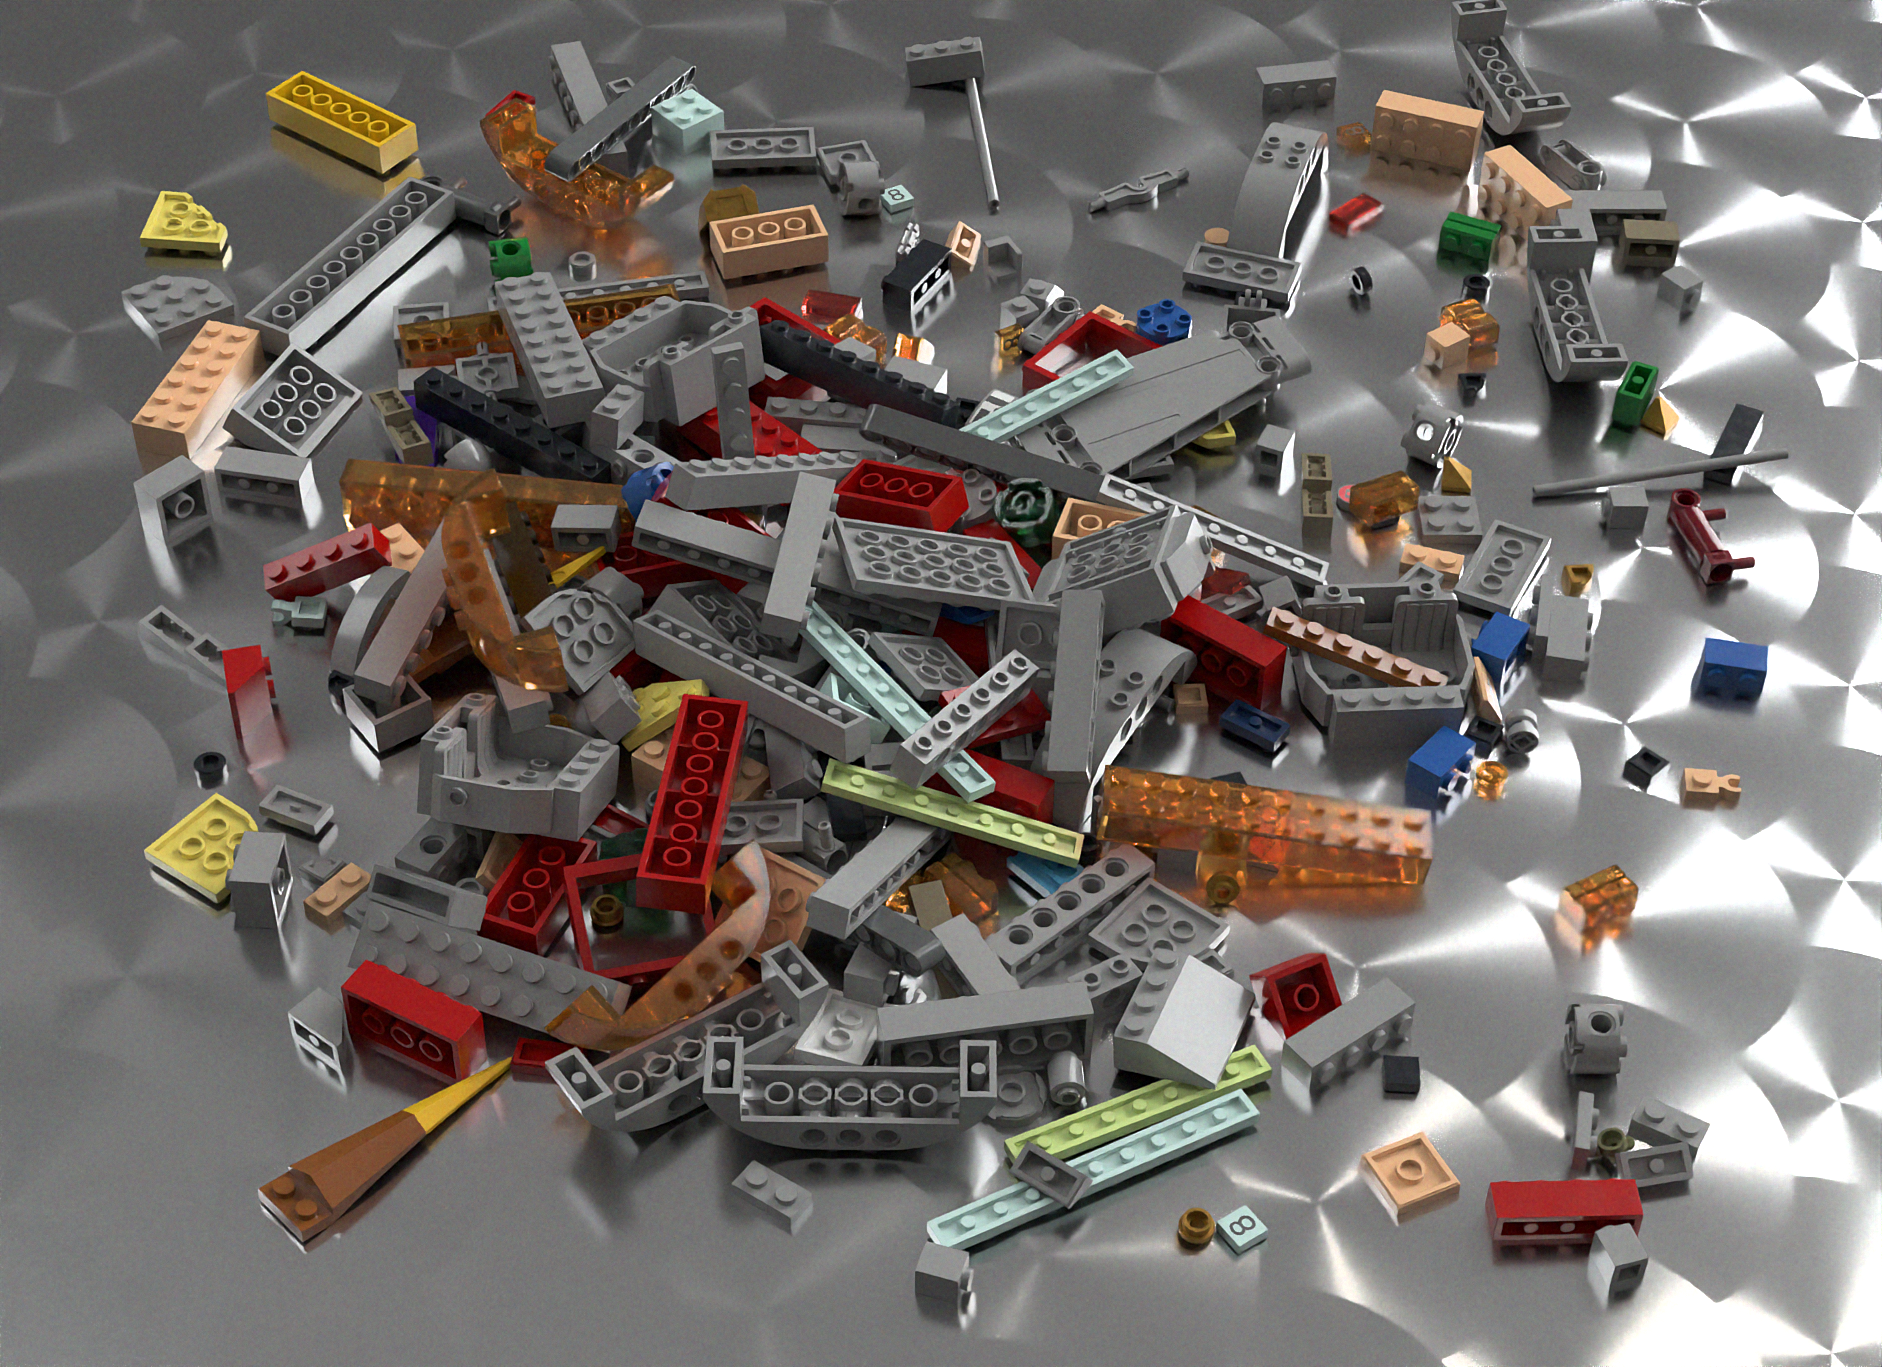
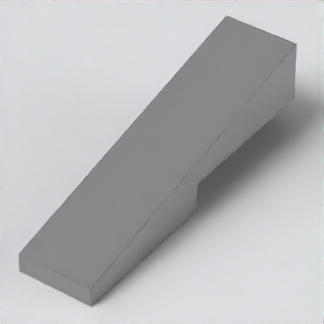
M160 605L139 621L140 638L227 688L222 650L229 649L208 632L201 636L163 605Z

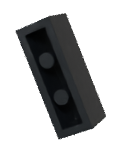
M923 239L916 247L910 250L909 254L902 261L897 263L889 275L883 278L881 282L882 303L911 313L951 271L952 248Z

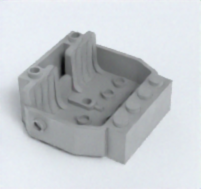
M663 296L643 308L636 309L632 314L615 320L604 329L591 333L590 336L582 340L606 392L610 393L617 384L628 385L633 389L645 392L643 420L648 422H658L661 419H665L680 427L717 406L711 356L712 347L741 342L745 352L748 388L765 379L758 314L756 309L749 306L742 310L731 311L714 303L687 300L678 302L670 297Z
M1177 504L1065 543L1059 558L1051 560L1043 567L1032 593L1036 602L1056 604L1057 601H1062L1063 590H1101L1105 601L1102 640H1105L1117 631L1123 629L1134 630L1142 626L1146 621L1152 619L1160 621L1170 617L1175 611L1178 601L1183 600L1204 578L1214 574L1215 564L1211 558V553L1213 552L1212 542L1207 534L1204 535L1195 514L1188 512L1181 515Z
M1439 581L1315 585L1314 598L1303 600L1301 618L1317 622L1323 627L1341 634H1347L1353 639L1376 646L1383 651L1406 658L1413 663L1428 669H1434L1440 674L1448 676L1447 684L1444 686L1395 687L1289 644V652L1293 659L1301 701L1322 726L1328 727L1332 748L1424 745L1444 725L1460 734L1463 712L1469 698L1475 667L1471 652L1472 638L1471 633L1465 630L1463 619L1457 614V596L1454 593H1442Z
M471 693L465 695L421 738L417 813L430 815L438 821L504 833L536 834L577 842L616 795L620 746L612 745L607 740L595 739L572 729L554 725H546L512 734L507 717L499 716V697L489 694L485 696L479 693Z

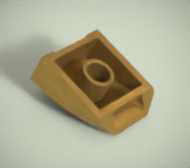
M743 183L740 187L716 191L710 189L700 206L698 218L699 232L710 230L709 222L759 214L755 192Z

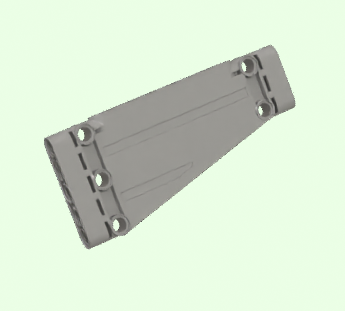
M1276 316L1251 324L1241 321L1235 322L1230 325L1229 331L1221 334L1216 330L1207 331L1126 358L1134 367L1132 376L1006 441L1011 447L1103 476L1108 473L1126 481L1266 396L1277 392L1280 384L1309 375L1312 371L1311 361L1306 351ZM1032 389V390L1028 391V393H1027L1026 395L1032 393L1033 391H1035V390H1037V389ZM1004 406L995 408L994 411H996V410H998V409H1000V408H1002V407H1004ZM1047 498L1052 506L1063 504L1062 502Z

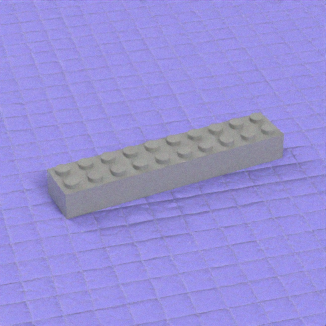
M409 176L243 317L245 327L260 330L262 347L265 351L281 356L292 343H295L305 351L456 219L454 193Z

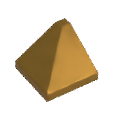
M1657 395L1641 419V424L1666 435L1680 421V417L1661 396Z
M1444 456L1441 489L1471 492L1472 470L1454 459Z

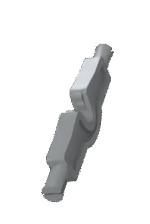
M1186 167L1173 172L1170 169H1165L1141 176L1138 180L1139 188L1129 183H1122L1109 190L1100 192L1098 199L1088 201L1086 203L1087 210L1093 212L1105 208L1109 211L1129 203L1146 202L1154 198L1157 193L1176 187L1179 180L1189 178V170Z

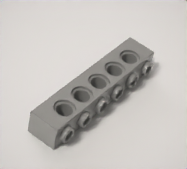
M1014 649L901 743L890 771L914 790L919 788L1028 695L1040 668Z
M1125 842L1117 849L1110 850L1104 858L1093 866H1087L1080 875L1070 882L1063 883L1053 894L1045 899H1040L1033 908L1023 915L1013 918L1006 927L997 933L990 934L985 939V942L990 949H993L998 954L1001 964L1009 975L1015 977L1019 982L1098 926L1148 877L1154 880L1155 863L1131 844Z

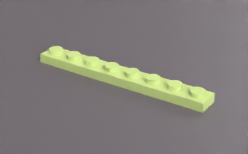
M832 758L829 759L820 789L822 792L1076 868L1079 862L1084 839L1083 834L974 801L968 803L964 798L924 786L914 790L901 779L848 763L845 764Z
M1254 1044L1231 1054L1216 1090L1163 1079L1004 1140V1150L1014 1164L1028 1140L1061 1160L1203 1105L1240 1088L1244 1089L1270 1079L1272 1068Z

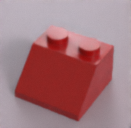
M261 645L222 650L227 692L236 739H243L272 712L270 699L276 698L273 679L267 680L266 676L272 675L269 656H262Z
M1306 953L1249 975L1260 1010L1283 1041L1342 1005L1326 953Z

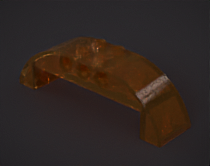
M517 98L479 121L484 138L495 158L506 173L524 191L542 203L593 227L613 229L624 225L666 196L675 180L673 173L656 165L651 166L633 179L627 178L597 162H594L571 182L545 171L544 166L549 153L559 144L537 133L535 107Z
M495 468L486 470L468 483L455 497L445 514L441 529V544L447 566L441 569L446 587L451 586V589L446 590L451 608L458 610V612H454L459 631H466L474 653L482 664L496 676L511 684L530 690L560 693L568 691L562 653L552 625L516 636L513 635L480 542L483 539L511 532L504 495Z
M752 839L714 874L711 889L732 913L621 1016L600 992L591 985L544 1029L551 1036L582 1048L602 1051L621 1050L634 1047L667 1030L681 1018L685 1021L693 1017L707 1006L717 993L722 991L737 977L733 971L753 951L762 936L768 919L770 882L765 859L758 843Z

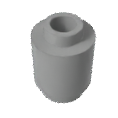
M1060 1051L1055 1053L1050 1058L1047 1066L1050 1096L1053 1101L1059 1104L1073 1105L1080 1101L1086 1093L1082 1062L1073 1052Z

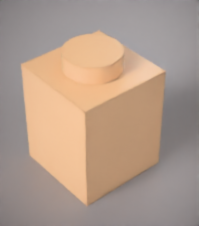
M1450 322L1426 334L1423 355L1440 369H1444L1467 358L1470 335L1453 322Z

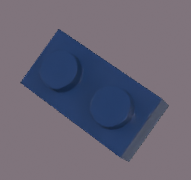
M1238 699L1220 716L1219 726L1272 752L1287 738L1291 729L1290 724Z

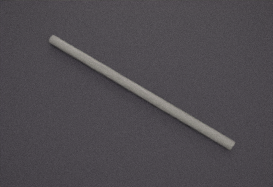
M975 78L965 79L988 203L991 208H997L999 206V199Z
M1779 448L1536 485L1532 487V493L1534 497L1555 495L1788 459L1789 454L1787 448Z

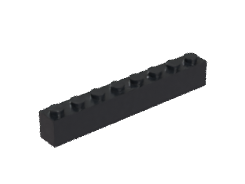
M774 320L772 323L760 326L764 363L864 409H867L870 404H877L955 429L960 403L951 400L949 395L939 392L935 393L926 389L927 386L922 383L906 380L898 372L884 370L876 362L864 361L858 358L854 352L842 351L834 347V344L829 341L811 337V333L807 331L793 329L785 321Z
M432 367L413 381L417 409L474 440L475 438L478 439L482 444L494 449L495 452L591 505H594L609 493L610 487H612L610 462L435 367Z

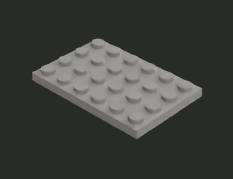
M840 517L834 518L832 529L853 590L862 594H884L895 599L906 597L918 599L925 603L943 602L954 607L972 606L984 611L1000 610L1002 598L1036 602L1010 542Z

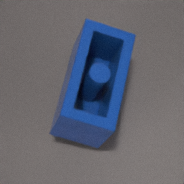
M1496 611L1489 622L1484 621L1478 638H1472L1471 652L1473 659L1474 657L1480 658L1492 680L1501 683L1525 650L1530 624Z
M1706 637L1700 658L1699 684L1762 694L1768 673L1769 646Z
M1444 725L1408 759L1404 782L1437 800L1445 791L1450 792L1464 773L1468 774L1473 769L1476 763V757H1474L1476 742Z

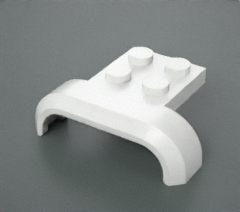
M829 988L824 1003L815 1019L803 1033L794 1049V1060L823 1066H867L877 1047V1008L881 1007L843 998L842 991ZM917 988L914 992L913 1000L908 1004L924 1002L927 996L921 989ZM885 1002L883 1007H888L894 1004Z

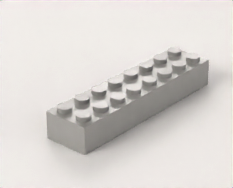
M535 272L529 276L508 277L502 281L495 282L498 312L548 428L591 420L592 411L604 399L603 385L550 272Z
M373 901L369 902L347 967L357 970L366 959L378 965H385L393 972L406 978H413L431 990L443 992L449 998L461 1004L473 1006L479 1011L607 1053L611 1051L632 989L630 985Z

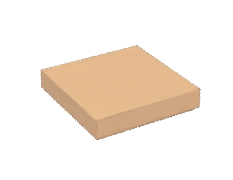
M1423 1131L1365 1153L1360 1157L1361 1166L1397 1216L1457 1193L1460 1190L1461 1183Z

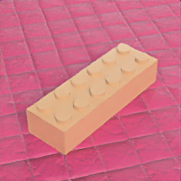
M208 320L131 422L137 450L175 458L183 455L190 460L263 360L264 353L260 330Z

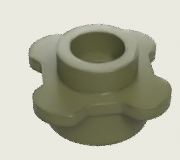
M1607 1128L1597 1136L1595 1157H1604L1610 1160L1611 1164H1616L1615 1153L1633 1149L1635 1141L1630 1136L1626 1137L1621 1129Z

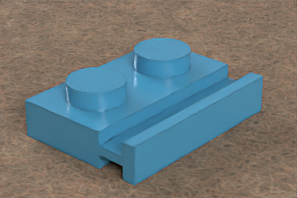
M1018 851L1016 856H1009L1007 858V868L1045 898L1057 891L1063 883L1070 882L1080 875L1085 869L1080 864H1077L1076 868L1021 851Z

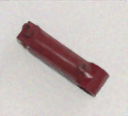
M1680 488L1672 493L1666 517L1667 522L1681 533L1701 568L1700 573L1706 584L1731 581L1734 570L1755 567L1756 560L1753 556L1733 558L1729 550L1724 549L1709 522L1726 519L1727 511L1724 508L1702 511L1700 508L1701 497L1691 489Z

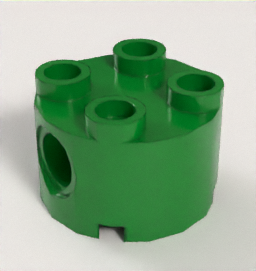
M527 237L488 241L490 258H495L490 260L491 274L498 278L494 280V288L497 281H502L508 277L529 276L534 273L531 266L532 258Z

